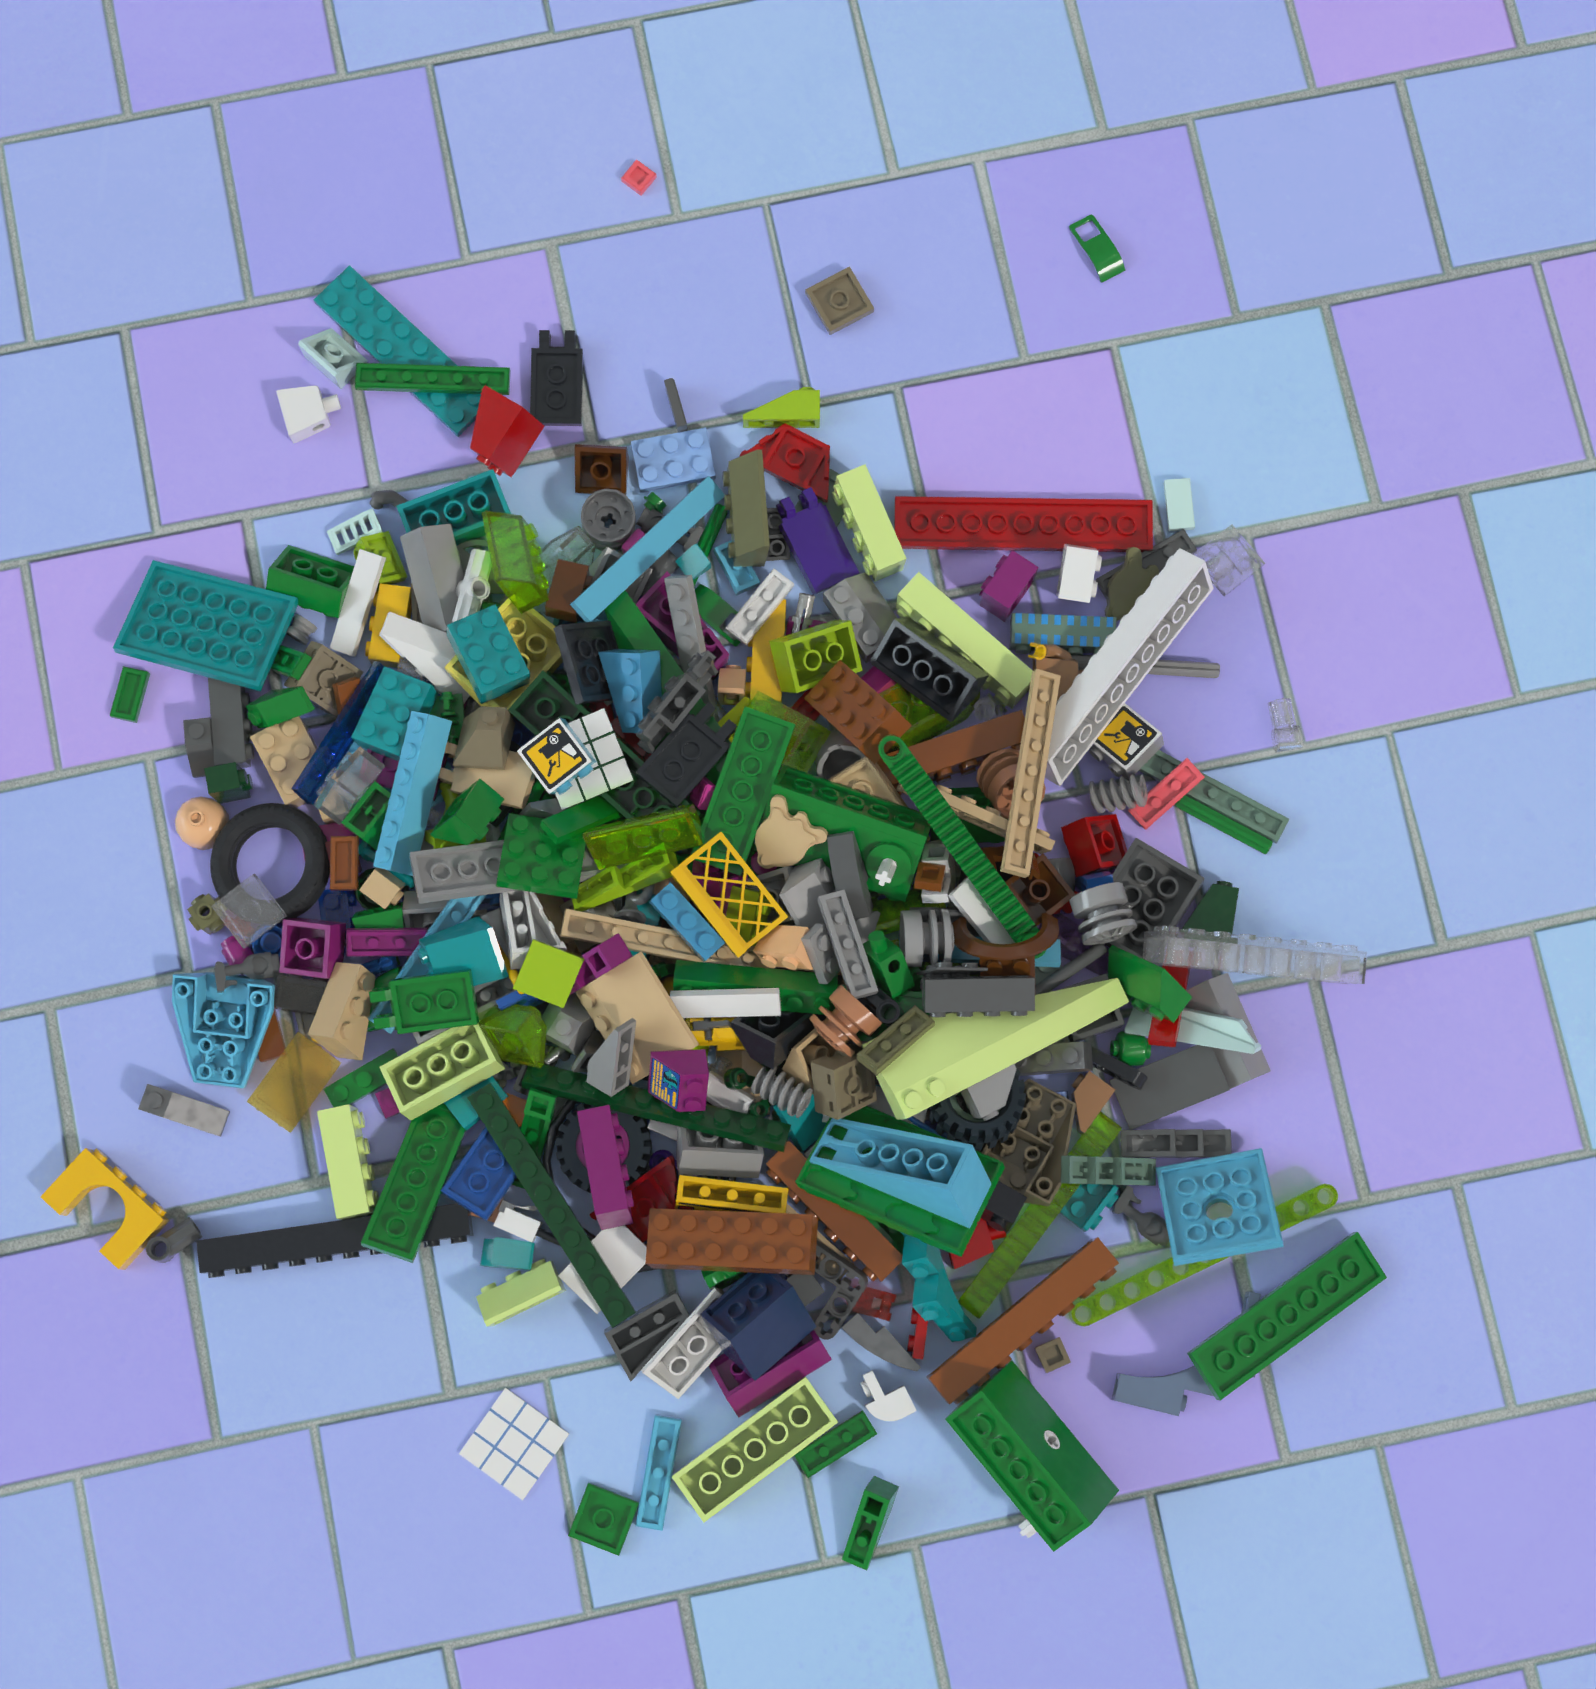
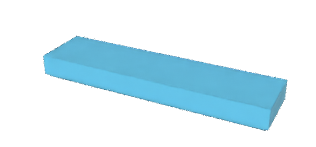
M658 1415L654 1417L635 1525L637 1527L663 1531L682 1419Z

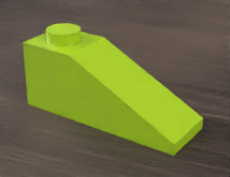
M802 387L799 390H793L743 414V428H778L784 423L794 428H820V390H815L812 387Z

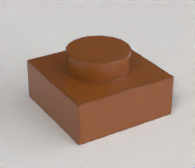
M919 862L914 888L941 892L946 865Z

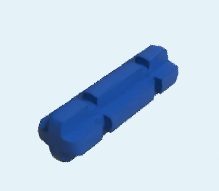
M384 956L361 965L373 975L396 968L398 962L395 956Z

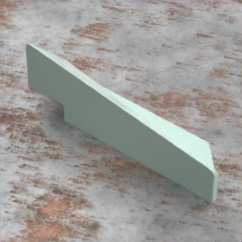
M1133 1007L1124 1032L1148 1037L1152 1015L1149 1014L1148 1010H1145L1143 1013ZM1189 1008L1183 1009L1177 1042L1250 1054L1261 1050L1260 1043L1254 1041L1246 1030L1247 1025L1242 1019Z

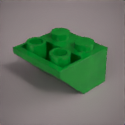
M376 781L372 783L341 822L346 829L358 836L375 851L378 848L391 795L389 791Z

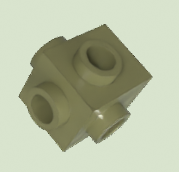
M209 893L206 896L202 894L191 902L192 906L187 909L191 914L189 921L197 931L202 929L209 935L221 930L226 925V922L231 919L225 912L228 907L222 902L220 897L214 898ZM210 910L207 916H202V914Z

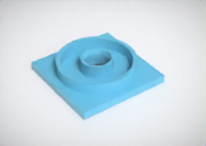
M1262 1148L1155 1167L1174 1266L1284 1247ZM1215 1203H1226L1233 1209L1230 1217L1218 1218L1216 1220L1208 1218L1206 1213L1208 1208Z

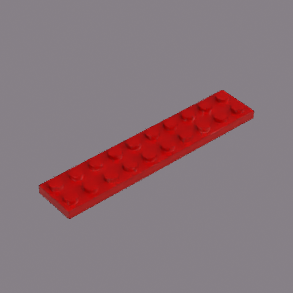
M895 496L894 531L902 549L1063 551L1064 544L1096 548L1098 552H1126L1130 547L1139 548L1141 552L1153 551V500Z

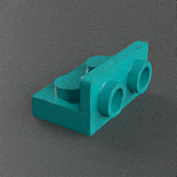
M1079 1184L1059 1213L1084 1232L1088 1231L1089 1228L1094 1230L1103 1219L1099 1214L1105 1206L1110 1209L1119 1196L1116 1192L1119 1187L1108 1184Z

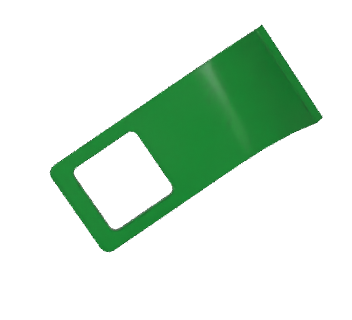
M1091 214L1069 226L1070 231L1094 264L1101 283L1126 271L1117 248L1094 215ZM1092 221L1101 234L1084 242L1075 229Z
M699 584L695 589L701 618L733 646H738L740 643L738 639L733 640L720 629L721 624L731 613L736 615L738 612L711 589Z

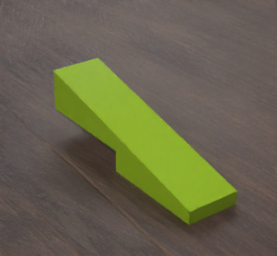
M664 843L621 869L613 864L579 884L577 899L571 898L574 910L586 911L672 877L669 871L679 865L676 854Z

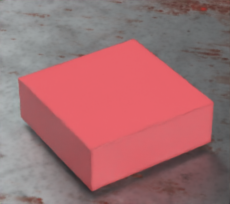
M636 159L621 177V181L642 196L657 176L655 172Z

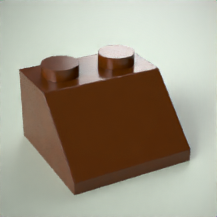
M1044 853L1036 858L1041 875L1040 879H1036L1033 876L1029 880V877L1023 878L1014 875L1005 882L1036 926L1041 923V913L1052 915L1076 895Z

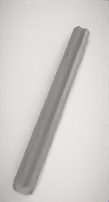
M1093 655L1071 656L1078 661V670H1084ZM1159 659L1148 674L1218 678L1220 665L1211 662Z

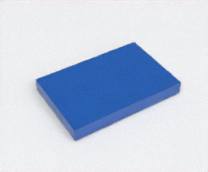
M486 1127L482 1130L441 1190L442 1194L485 1221L489 1219L517 1178Z

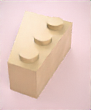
M335 963L308 1032L311 1038L338 1058L363 1059L369 1022L368 1017L371 1009L369 992L374 988L376 976L361 964Z

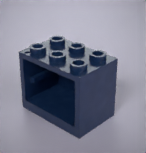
M748 1272L700 1314L725 1355L754 1381L817 1327L794 1287L776 1273Z

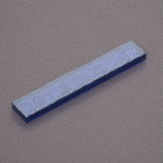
M374 661L291 788L307 804L314 805L354 742L351 738L384 668L381 662Z

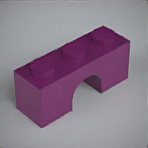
M619 933L581 956L584 958V961L569 995L632 957L631 952Z

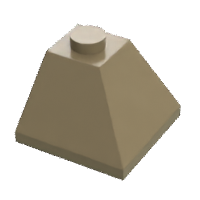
M481 706L464 718L453 761L454 767L505 770L515 728V722L506 707Z

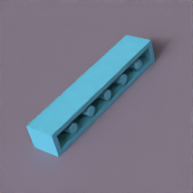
M411 711L373 867L413 876L409 858L410 852L421 850L452 721L426 713Z

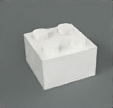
M1064 544L1056 592L1058 598L1090 603V598L1096 597L1098 582L1094 580L1095 571L1100 572L1102 556L1098 555L1096 548Z

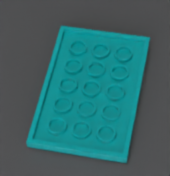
M153 560L113 649L118 654L261 691L298 607V598Z

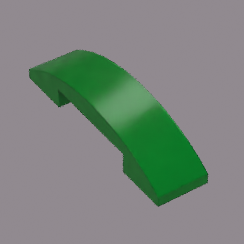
M530 1088L524 1109L521 1131L541 1161L557 1096ZM517 1177L512 1185L524 1189Z

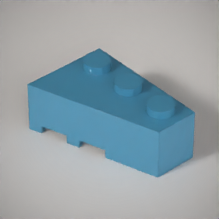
M615 649L598 652L622 732L637 733L640 730L638 724L650 711L647 708L656 696H662L660 650Z

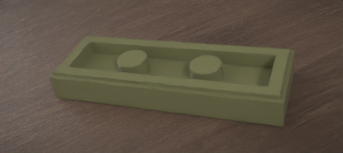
M913 1006L857 1053V1060L877 1076L927 1031L933 1028L935 1021L917 1006Z

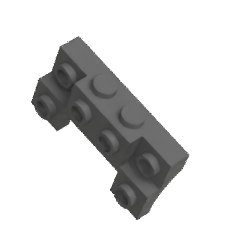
M709 650L701 654L697 652L687 663L689 669L685 674L677 677L672 676L664 686L666 689L665 693L661 697L656 696L647 708L650 711L638 724L640 730L636 734L640 739L637 745L648 754H652L655 751L654 748L667 733L674 732L706 692L703 687L713 675L718 673L713 663L716 657Z

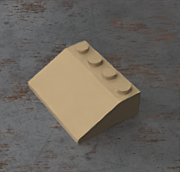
M642 951L575 992L605 1040L614 1029L631 1018L636 1020L629 1079L632 1084L649 1075L651 1051L691 1050L699 1045Z

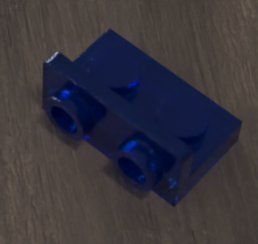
M324 890L318 899L320 919L346 923V929L355 928L352 921L354 915L353 906L357 905L355 891Z

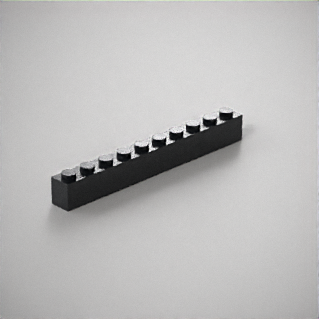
M460 1204L437 1206L421 1242L424 1243V1248L440 1246V1240L451 1239V1244L467 1242L468 1236H474L471 1211ZM372 1216L196 1241L199 1272L201 1274H208V1278L225 1276L224 1271L235 1270V1274L251 1273V1267L262 1266V1271L278 1269V1263L289 1262V1267L306 1265V1259L316 1258V1263L333 1261L332 1256L343 1254V1259L360 1257L359 1252L369 1250L370 1255L384 1253L361 1246L362 1238Z

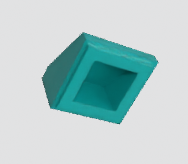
M697 543L675 560L684 575H692L693 580L711 569L710 561Z

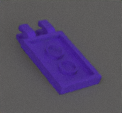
M810 487L798 495L804 510L796 513L795 506L790 497L780 500L776 508L782 521L779 529L812 594L816 595L846 578L860 574L826 505H823L822 502L818 503L817 497Z

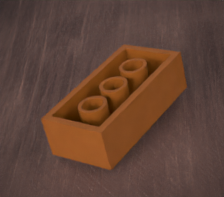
M841 660L804 697L815 710L873 764H876L881 758L878 752V744L884 736L894 734L901 737L912 726L891 704ZM888 741L884 745V752L886 753L896 742Z

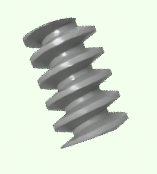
M1131 775L1130 783H1127L1124 776H1121L1118 785L1114 778H1110L1109 786H1106L1102 779L1099 782V788H1096L1093 781L1089 783L1090 801L1098 813H1104L1106 809L1109 812H1114L1116 807L1119 810H1124L1126 805L1130 809L1135 808L1136 804L1139 807H1144L1147 803L1148 793L1143 775L1140 776V781H1137L1135 776Z
M766 1066L763 1067L753 1081L751 1092L753 1094L760 1093V1097L763 1100L769 1098L771 1105L778 1104V1108L781 1111L787 1109L788 1115H796V1118H799L810 1103L813 1089L809 1088L804 1093L802 1092L804 1083L800 1082L794 1087V1077H791L786 1082L784 1081L786 1072L783 1071L776 1076L777 1067L769 1071L766 1070Z

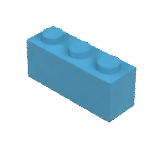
M671 882L649 901L653 908L703 962L726 943Z

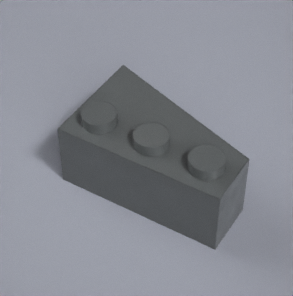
M676 1289L636 1311L637 1313L616 1327L612 1328L610 1326L604 1329V1334L630 1382L689 1317V1313Z

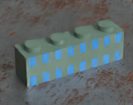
M1012 613L1010 619L1009 650H1015L1019 654H1029L1031 651H1035V647L1030 646V643L1034 642L1038 644H1055L1070 652L1071 655H1083V653H1093L1094 655L1104 645L1107 636L1116 630V617Z

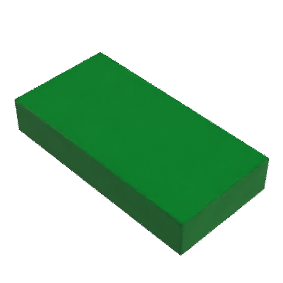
M123 666L110 712L111 718L137 723L150 677L149 672Z

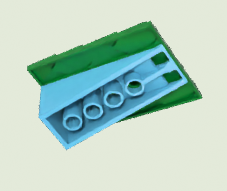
M865 1106L839 1120L829 1118L795 1183L798 1188L804 1189L809 1194L836 1203L841 1208L881 1222L889 1228L918 1238L921 1242L962 1257L966 1245L971 1239L977 1222H979L1005 1166L1002 1161L975 1151L971 1144L948 1140L903 1120H897L895 1117L879 1110Z

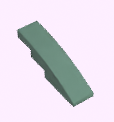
M1061 1156V1183L1156 1186V1159Z

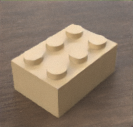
M300 716L267 727L250 736L285 805L297 808L315 799V795L338 787Z

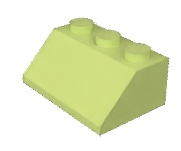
M543 1258L533 1263L531 1270L524 1274H521L519 1270L506 1276L507 1282L499 1286L494 1282L481 1288L482 1294L476 1296L486 1327H493L565 1292L566 1289L562 1280L558 1277L559 1274L553 1261L546 1262Z

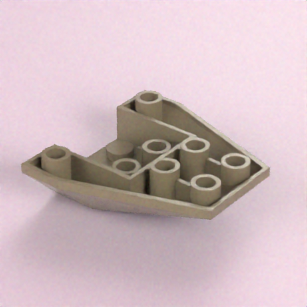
M1027 1079L1024 1082L1025 1089L1023 1092L1026 1093V1100L1014 1132L1009 1133L1008 1139L1003 1143L998 1139L996 1147L988 1149L987 1143H984L982 1150L978 1152L1003 1162L1005 1169L1001 1177H999V1181L1026 1196L1025 1203L1049 1206L1062 1185L1061 1156H1067L1076 1103L1031 1079Z

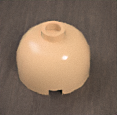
M201 796L191 798L183 803L177 811L175 818L176 831L181 840L192 848L199 850L212 849L218 834L229 821V815L225 808L212 798Z

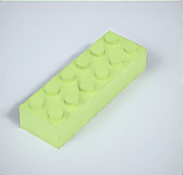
M920 572L898 593L896 609L898 610L897 614L899 617H910L986 672L989 677L982 689L986 690L988 688L994 693V698L1003 707L1009 706L1013 709L1029 691L1033 670Z
M805 1376L673 1474L672 1478L704 1523L837 1424L838 1421Z

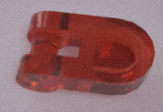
M867 1287L852 1311L890 1321L892 1313H890L892 1302L895 1303L897 1295ZM874 1298L882 1299L879 1310L871 1308Z

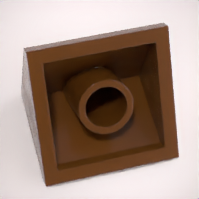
M575 444V493L593 494L595 491L602 489H614L626 495L629 466L627 447Z

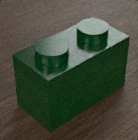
M236 762L204 768L208 794L218 803L223 804L251 798L249 791L253 789L251 775L247 774L245 769H242Z

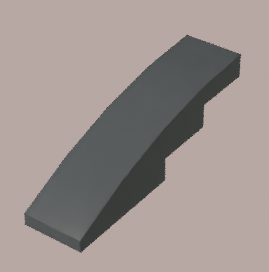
M1231 1129L1121 1130L1122 1157L1125 1158L1216 1157L1232 1154Z

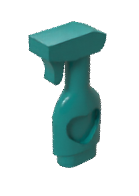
M362 840L359 845V856L367 862L371 861L374 863L376 851ZM389 871L404 882L405 886L411 889L415 887L413 876Z

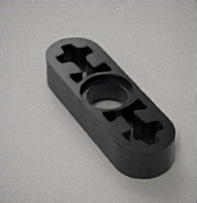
M1092 1047L1094 1068L1135 1089H1142L1148 1079L1144 1073Z

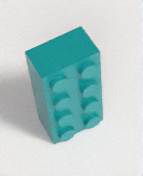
M494 469L396 506L406 533L419 527L451 524L456 546L515 524Z

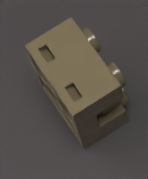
M311 641L304 653L312 658L299 680L288 677L284 686L287 688L303 686L313 705L326 713L337 716L338 710L332 684L353 677L360 678L363 671L323 644Z
M851 1043L847 1044L855 1052L851 1058L837 1050L831 1058L822 1056L811 1061L815 1111L837 1120L877 1101L875 1074L857 1060V1053L863 1048Z

